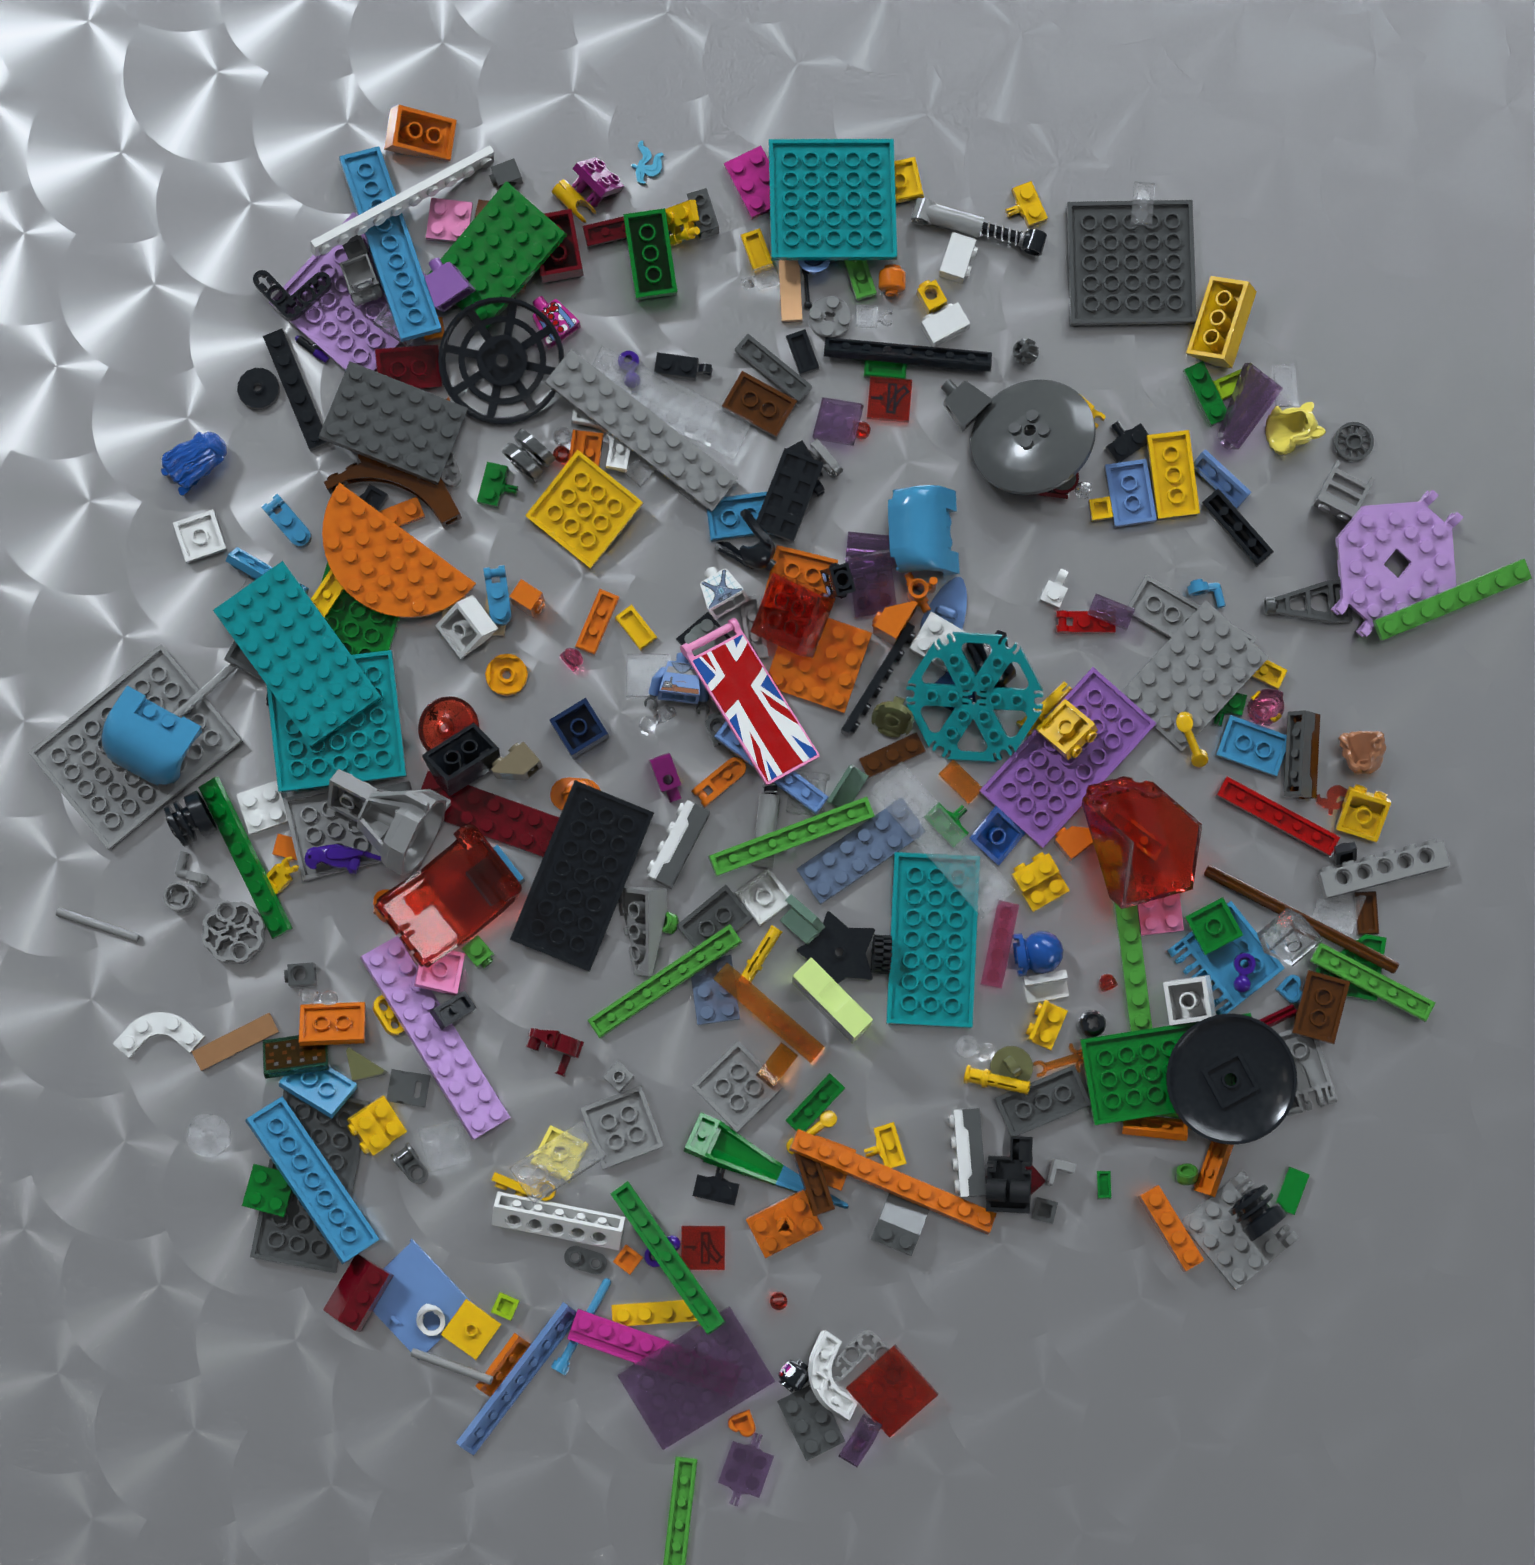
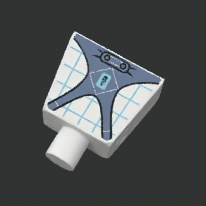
M710 567L705 571L707 579L703 580L700 585L707 608L715 620L750 600L742 586L727 569L718 572L716 567Z

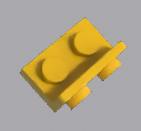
M1044 1000L1043 1004L1038 1003L1034 1015H1037L1035 1023L1030 1022L1025 1033L1029 1035L1027 1041L1051 1051L1068 1010L1051 1004L1047 1000Z

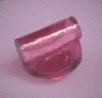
M567 648L560 654L561 659L573 672L583 662L581 653L577 649Z

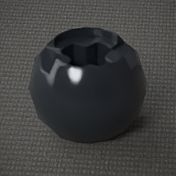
M1096 1010L1084 1012L1079 1020L1081 1032L1089 1037L1101 1035L1106 1028L1104 1015ZM1095 1018L1098 1027L1090 1029L1087 1020Z

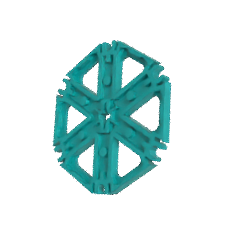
M953 632L952 634L956 641H953V636L949 633L947 634L949 643L943 644L939 638L937 639V647L935 642H933L907 684L912 683L915 685H908L906 690L914 691L915 695L912 697L907 696L906 701H915V703H906V705L912 712L927 745L930 747V744L936 741L932 748L933 751L938 746L944 748L942 757H945L948 750H950L951 753L947 759L996 762L997 759L1002 760L1003 757L1000 751L1006 750L1009 756L1012 755V749L1009 746L1011 745L1016 752L1042 713V710L1038 711L1033 708H1043V704H1037L1035 698H1042L1044 693L1034 692L1038 690L1043 691V688L1021 646L1014 653L1013 651L1016 650L1018 643L1015 642L1012 647L1005 645L1008 639L1007 636L1002 639L1001 643H998L1003 634ZM965 643H984L991 646L992 651L977 674L973 671L962 650V645ZM940 658L943 660L955 684L924 683L922 676L932 660ZM1012 662L1020 665L1029 683L1027 688L995 687L1008 665ZM977 692L978 696L986 698H979L977 702H973L972 698L964 696ZM924 706L955 707L940 731L936 733L930 731L921 714V708ZM994 709L1023 711L1026 713L1027 719L1014 737H1009ZM973 719L987 744V749L983 752L962 751L957 745Z

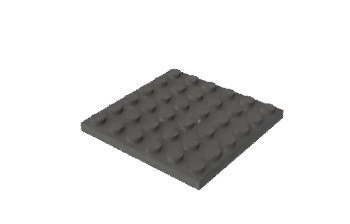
M1193 200L1067 202L1070 326L1196 323Z

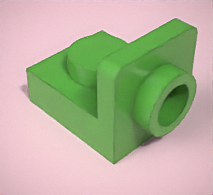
M478 935L461 948L478 969L481 966L486 968L493 962L492 957L494 953Z

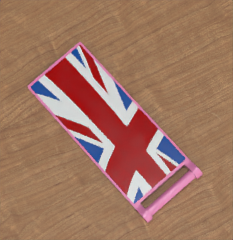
M736 618L730 619L727 624L689 644L685 643L680 646L682 654L688 659L766 786L819 758L818 751L744 635ZM730 631L736 634L697 656L693 655L692 651Z

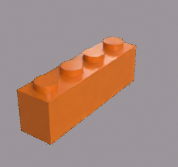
M1156 1185L1139 1195L1140 1202L1182 1271L1186 1272L1203 1262L1202 1255L1160 1186Z

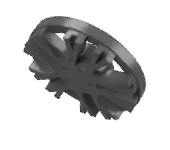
M1349 422L1342 425L1336 432L1334 446L1337 454L1345 460L1360 461L1366 458L1372 451L1374 437L1370 429L1364 424ZM1351 426H1354V433L1351 431ZM1359 427L1365 430L1363 435L1357 433ZM1346 428L1349 435H1344L1341 431ZM1369 436V439L1363 440V437ZM1338 444H1344L1345 448L1341 450ZM1362 444H1370L1369 449L1364 448ZM1348 448L1350 451H1349V453L1346 455V454H1344V452H1345L1346 449ZM1359 448L1362 450L1364 455L1360 453V451L1358 450ZM1355 451L1357 457H1351V452Z

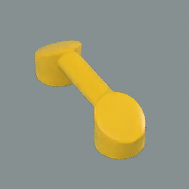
M1181 712L1176 717V726L1185 734L1192 752L1191 762L1193 766L1203 767L1208 763V754L1205 750L1199 749L1192 731V715L1189 712Z
M831 1110L824 1111L820 1116V1121L806 1132L815 1136L823 1128L833 1127L837 1122L836 1114ZM793 1138L789 1139L786 1145L787 1151L790 1154H794V1152L789 1151Z

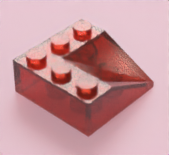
M772 573L750 632L794 654L813 658L836 598L787 575Z

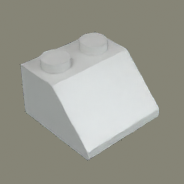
M473 595L458 601L435 625L460 659L487 641L498 629Z

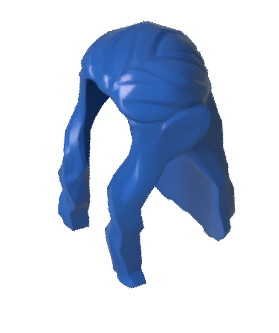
M198 432L192 440L180 443L162 455L163 468H161V473L164 476L169 475L175 483H178L181 486L178 488L179 494L184 496L202 477L209 475L217 465L223 462L224 457L227 455L226 443L214 432Z

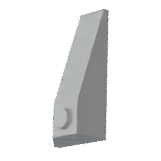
M624 887L619 898L620 915H624L626 928H624L625 935H629L630 939L629 953L633 971L636 975L652 976L667 912V888Z

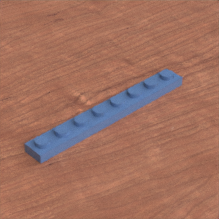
M564 1302L561 1304L456 1443L473 1456L571 1329L577 1311Z

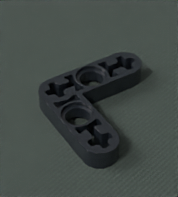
M259 270L253 276L255 287L284 318L290 321L298 319L325 295L332 286L330 276L325 272H318L294 294L290 295L269 272ZM260 277L266 278L267 283L271 286L269 289L263 283H260ZM318 279H326V285H319ZM311 285H313L314 288L317 289V291H318L317 294L315 293V291L313 290V288L310 287ZM275 290L283 293L280 300L276 301L271 298V294ZM309 291L312 293V298L309 301L301 300V294ZM295 299H298L299 303H300L303 307L300 308L299 304L297 305L296 301H294V300H295ZM295 305H297V306L294 308V310H295V313H294V314H292V313H288V314H287V312H288L287 307L290 306L291 308H293Z

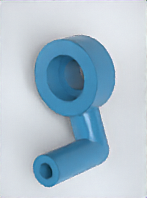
M1202 579L1191 581V585L1187 587L1188 594L1191 597L1214 592L1217 608L1226 606L1219 583L1208 584V582H1203Z

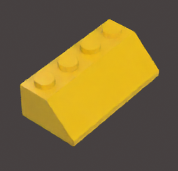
M1210 276L1186 351L1187 355L1213 366L1233 368L1257 292L1249 281Z

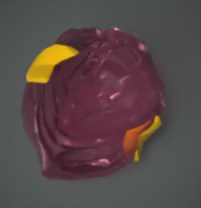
M1275 689L1258 690L1251 697L1247 705L1250 720L1257 725L1266 726L1277 722L1282 717L1285 709L1283 692Z

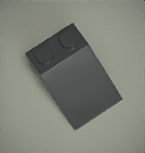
M889 1193L871 1240L912 1256L929 1210Z

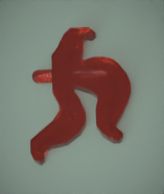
M1335 785L1328 789L1327 799L1321 798L1320 794H1318L1316 802L1323 808L1329 809V815H1332L1333 809L1343 808V801L1338 803L1336 801L1339 796H1346L1347 789L1340 785Z

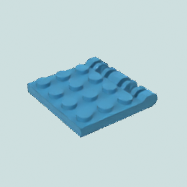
M1232 901L1227 903V906L1243 936L1204 956L1193 933L1190 932L1167 950L1170 956L1174 957L1184 948L1187 949L1184 954L1175 960L1177 964L1182 963L1190 954L1196 960L1183 971L1185 975L1198 965L1202 969L1192 977L1210 975V979L1214 983L1212 991L1218 988L1223 994L1214 1000L1215 1007L1225 999L1228 1001L1216 1011L1217 1015L1229 1013L1285 969ZM1248 953L1254 957L1256 967L1247 976L1251 982L1250 989L1247 992L1240 993L1235 990L1233 985L1235 978L1239 976L1233 962L1237 955ZM1242 960L1240 962L1241 967L1246 968L1248 966V962L1246 960Z

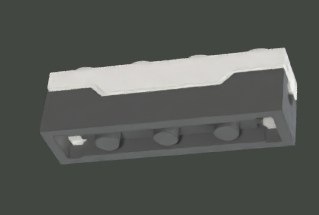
M689 800L685 804H680L676 815H678L676 822H671L666 831L669 834L665 842L661 841L656 851L659 853L656 861L651 860L647 871L650 872L648 874L650 879L670 889L675 884L710 816L709 810Z
M980 1108L953 1110V1115H949L950 1128H954L955 1137H951L952 1150H956V1158H953V1171L958 1172V1180H954L955 1193H959L960 1198L986 1196Z

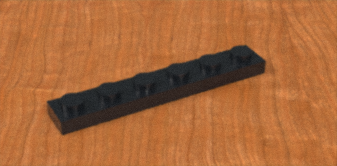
M281 328L264 335V341L309 450L312 451L329 444V442L319 439L323 426L283 329Z
M908 622L843 725L841 729L842 734L848 737L851 732L855 734L861 724L858 722L862 714L864 716L867 715L872 706L869 702L873 697L877 698L883 689L880 686L882 681L890 678L894 671L891 668L895 661L900 662L905 653L902 649L906 643L910 645L915 638L914 625Z

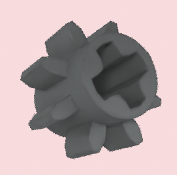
M1028 338L1027 340L1021 339V341L1016 342L1013 347V356L1017 358L1016 362L1022 365L1025 363L1030 365L1037 359L1039 347L1035 346V341Z

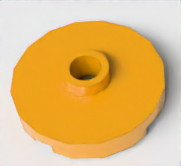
M512 654L496 656L487 665L485 672L486 682L490 689L496 694L506 697L522 691L528 679L527 667L520 658ZM509 672L511 676L509 679H504L503 674Z

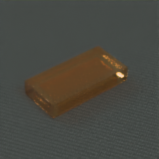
M954 759L938 774L968 805L980 794L979 791L982 786Z
M781 1042L756 1076L773 1089L798 1055Z

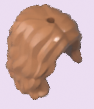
M1357 731L1350 732L1349 734L1343 733L1338 738L1342 748V756L1347 760L1349 768L1354 773L1371 774L1380 768L1386 751L1385 738L1382 732Z

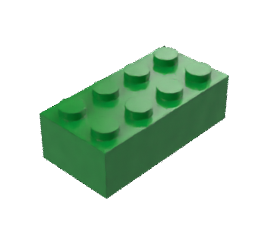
M665 208L623 214L635 299L642 300L677 295Z

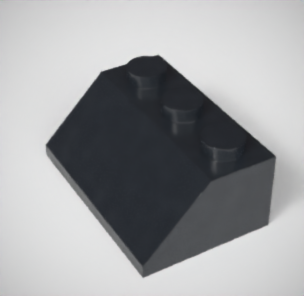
M472 723L424 753L422 758L436 783L450 797L491 771V768L494 767L492 765L493 762L500 757V750L475 723Z

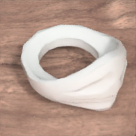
M425 1304L417 1313V1326L423 1334L428 1336L438 1335L445 1327V1316L439 1307ZM433 1311L440 1318V1326L436 1330L425 1328L423 1323L425 1313Z

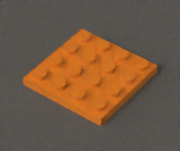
M792 605L769 670V675L779 691L845 713L872 632Z

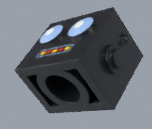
M848 562L840 565L832 563L829 568L820 570L828 599L835 597L842 599L847 597L848 593L856 591Z

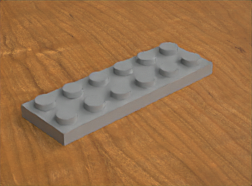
M1146 575L1127 606L1125 613L1171 638L1200 605ZM1236 627L1250 641L1255 642L1256 637Z

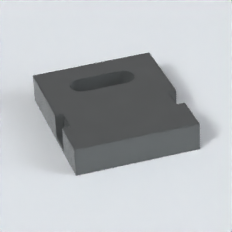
M392 1069L387 1101L425 1107L431 1075ZM420 1081L422 1083L420 1097L415 1098L416 1083Z

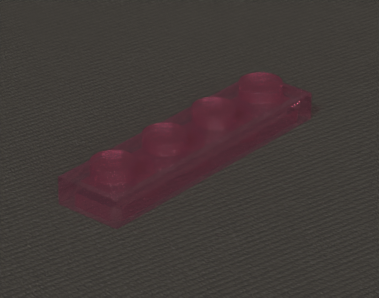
M998 900L981 985L1002 989L1019 904Z

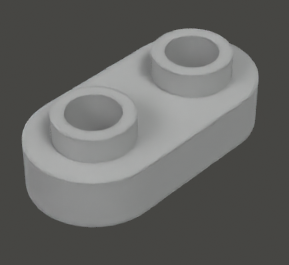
M818 439L810 444L812 448L809 450L816 460L820 459L825 464L823 468L830 476L833 474L837 477L843 472L837 460Z

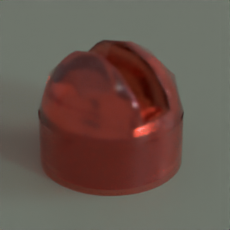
M861 421L854 426V435L857 438L866 439L870 435L871 428L868 423ZM858 426L863 427V428L867 429V432L864 431V430H861V429H859V428H857V427H858Z
M565 446L556 447L553 451L555 460L559 463L568 462L570 450ZM558 454H567V457H559Z
M1104 974L1100 977L1099 986L1102 992L1111 990L1118 985L1116 979L1111 974Z
M777 1291L771 1295L770 1304L772 1308L782 1310L786 1307L787 1297L783 1292ZM784 1297V1300L773 1301L774 1298Z

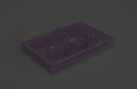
M889 549L847 556L856 591L852 592L856 618L875 615L878 611L882 613L884 608L897 605Z

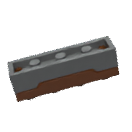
M1306 710L1288 712L1284 796L1299 800L1317 799L1320 714Z

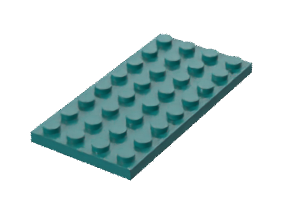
M283 561L213 610L311 747L382 698Z
M894 853L890 934L892 936L891 969L888 975L886 1024L973 1028L980 872L979 856Z

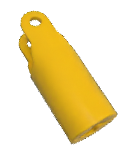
M565 179L559 181L552 189V194L568 209H572V213L583 223H586V220L577 211L578 207H587L593 214H596L595 209Z

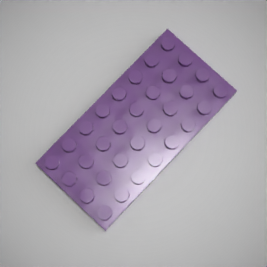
M1094 667L1089 670L1064 699L1095 723L1098 729L1096 738L1091 743L1086 742L1081 747L1082 752L1078 757H1071L1067 760L1035 729L979 791L994 806L1001 809L1042 849L1156 725L1155 721Z

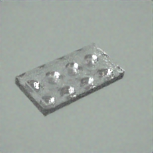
M582 1120L509 1168L534 1205L605 1159L606 1154Z

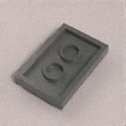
M725 885L676 926L695 948L729 924L737 932L752 920L753 916L729 887Z
M811 1385L777 1401L806 1461L845 1442L832 1413L817 1400Z

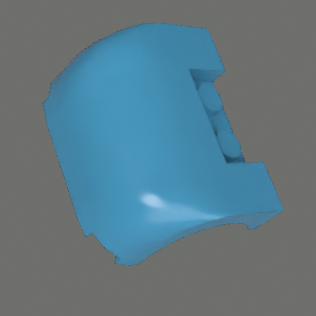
M920 485L893 490V497L888 500L890 556L895 558L898 566L896 571L906 573L933 570L943 572L944 576L960 574L959 553L951 551L952 538L950 526L952 521L950 513L957 512L955 490L937 485Z
M126 686L106 718L101 740L103 750L111 761L158 786L159 784L167 785L170 783L174 784L179 779L183 759L193 742L201 735L202 727L184 716L182 718L147 700L144 694Z

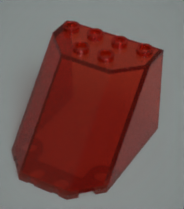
M1123 776L1098 784L1088 785L1086 795L1082 800V806L1109 898L1123 909L1192 890L1202 823L1154 782L1146 780L1144 782H1135L1132 778Z

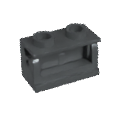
M707 188L688 193V200H696L699 221L694 222L695 227L697 226L700 229L699 240L719 234V225Z

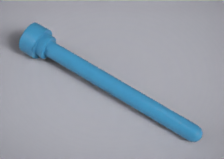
M605 1278L602 1281L586 1312L595 1314L611 1285L610 1279ZM570 1340L561 1358L558 1357L557 1361L554 1360L551 1368L566 1376L570 1369L568 1367L570 1364L569 1360L578 1343Z

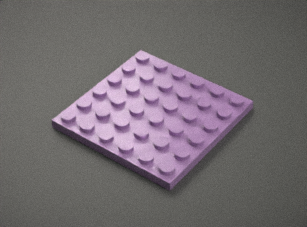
M353 212L343 223L355 218L358 215L355 212ZM364 234L361 237L369 252L368 258L378 278L383 297L367 302L365 305L355 306L339 264L349 260L342 245L333 247L325 255L320 254L317 257L313 255L283 287L292 295L316 273L325 272L330 276L332 280L331 289L298 319L288 321L345 371L349 361L376 371L375 349L396 348L402 344ZM318 279L319 285L325 286L326 279ZM311 285L310 287L313 288V290H314L315 293L317 294V293H318L317 289L314 288L313 285ZM279 291L272 299L280 300L283 293ZM309 291L301 294V300L309 301L312 298V293ZM295 299V300H294V301H296L297 305L299 304L300 308L303 307V306L299 303L298 299ZM295 305L293 308H291L290 306L287 307V310H288L287 314H288V313L294 314V313H295L294 308H295L297 305Z

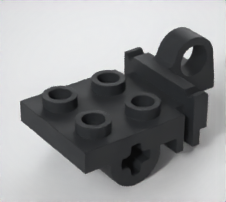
M1011 1136L1010 1157L988 1156L987 1164H992L993 1167L987 1168L986 1211L1030 1214L1032 1169H1026V1166L1031 1167L1033 1162V1137Z

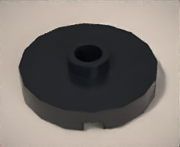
M264 368L247 370L240 377L237 386L240 400L247 407L257 410H263L273 405L280 391L276 376ZM261 385L262 388L261 390L256 391L254 390L255 386Z

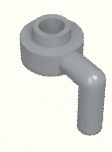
M181 851L175 875L188 879L189 884L201 887L202 883L207 884L208 875L185 870L189 853Z

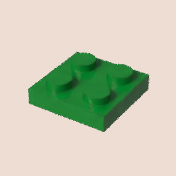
M1223 897L1184 917L1204 956L1243 936Z
M253 1164L242 1206L285 1217L292 1189L279 1170Z

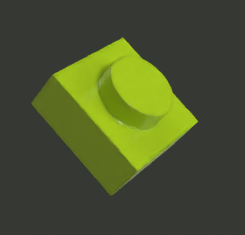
M499 1292L491 1313L512 1321L520 1300Z

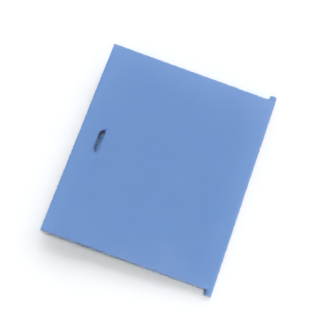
M411 1239V1243L383 1268L394 1276L373 1312L410 1352L415 1348L427 1353L443 1336L441 1335L442 1332L435 1336H428L423 1334L418 1328L416 1317L420 1308L425 1304L439 1307L445 1316L446 1327L467 1297L418 1244ZM433 1311L424 1314L423 1323L425 1328L436 1330L440 1326V1318Z

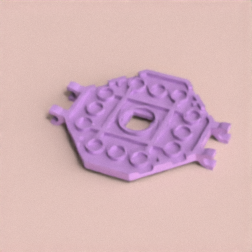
M1434 490L1426 491L1419 502L1361 506L1335 538L1336 547H1338L1339 560H1337L1341 590L1340 599L1331 608V611L1336 615H1343L1349 606L1365 621L1355 631L1360 637H1367L1371 633L1374 626L1373 620L1457 586L1452 528L1463 519V516L1455 512V514L1451 513L1445 522L1428 508L1439 496ZM1395 550L1402 554L1409 562V565L1399 577L1384 565Z

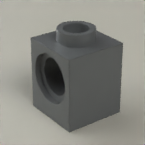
M514 158L491 167L492 174L489 177L493 187L498 186V189H500L506 181L513 187L523 184Z
M716 712L707 716L708 719L705 720L714 747L721 745V743L714 738L716 732L713 730V726L717 723H725L722 714Z
M315 963L287 964L288 970H284L285 983H288L291 988L317 986ZM298 970L305 971V978L301 981L295 979V973Z

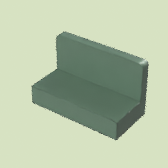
M852 764L849 765L827 802L837 807L853 802L869 775Z
M791 894L785 900L791 909L780 921L804 943L809 944L825 926L814 913Z

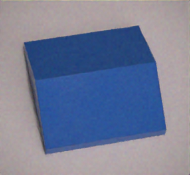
M995 806L970 836L969 840L980 852L999 866L1025 833L1001 809Z

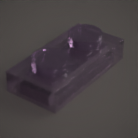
M1095 594L1088 615L1127 630L1135 609Z

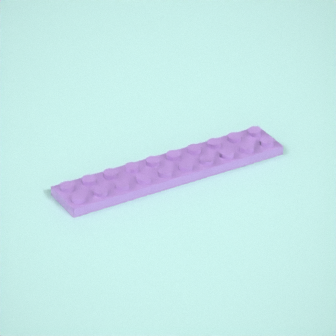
M396 936L360 957L361 961L472 1141L507 1121L510 1116L453 1024L441 1030L430 1014L440 1003L432 990L414 986L417 966L399 937Z

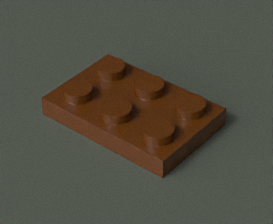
M742 371L725 399L722 409L777 438L797 404V400Z
M1308 970L1291 1033L1335 1044L1350 981Z

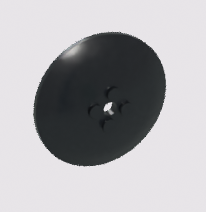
M1220 1014L1196 1023L1177 1041L1167 1064L1166 1087L1174 1111L1190 1130L1212 1142L1239 1145L1256 1141L1268 1135L1282 1123L1295 1099L1297 1071L1289 1047L1273 1028L1250 1016ZM1230 1073L1236 1077V1083L1233 1086L1225 1083L1224 1077L1226 1074Z

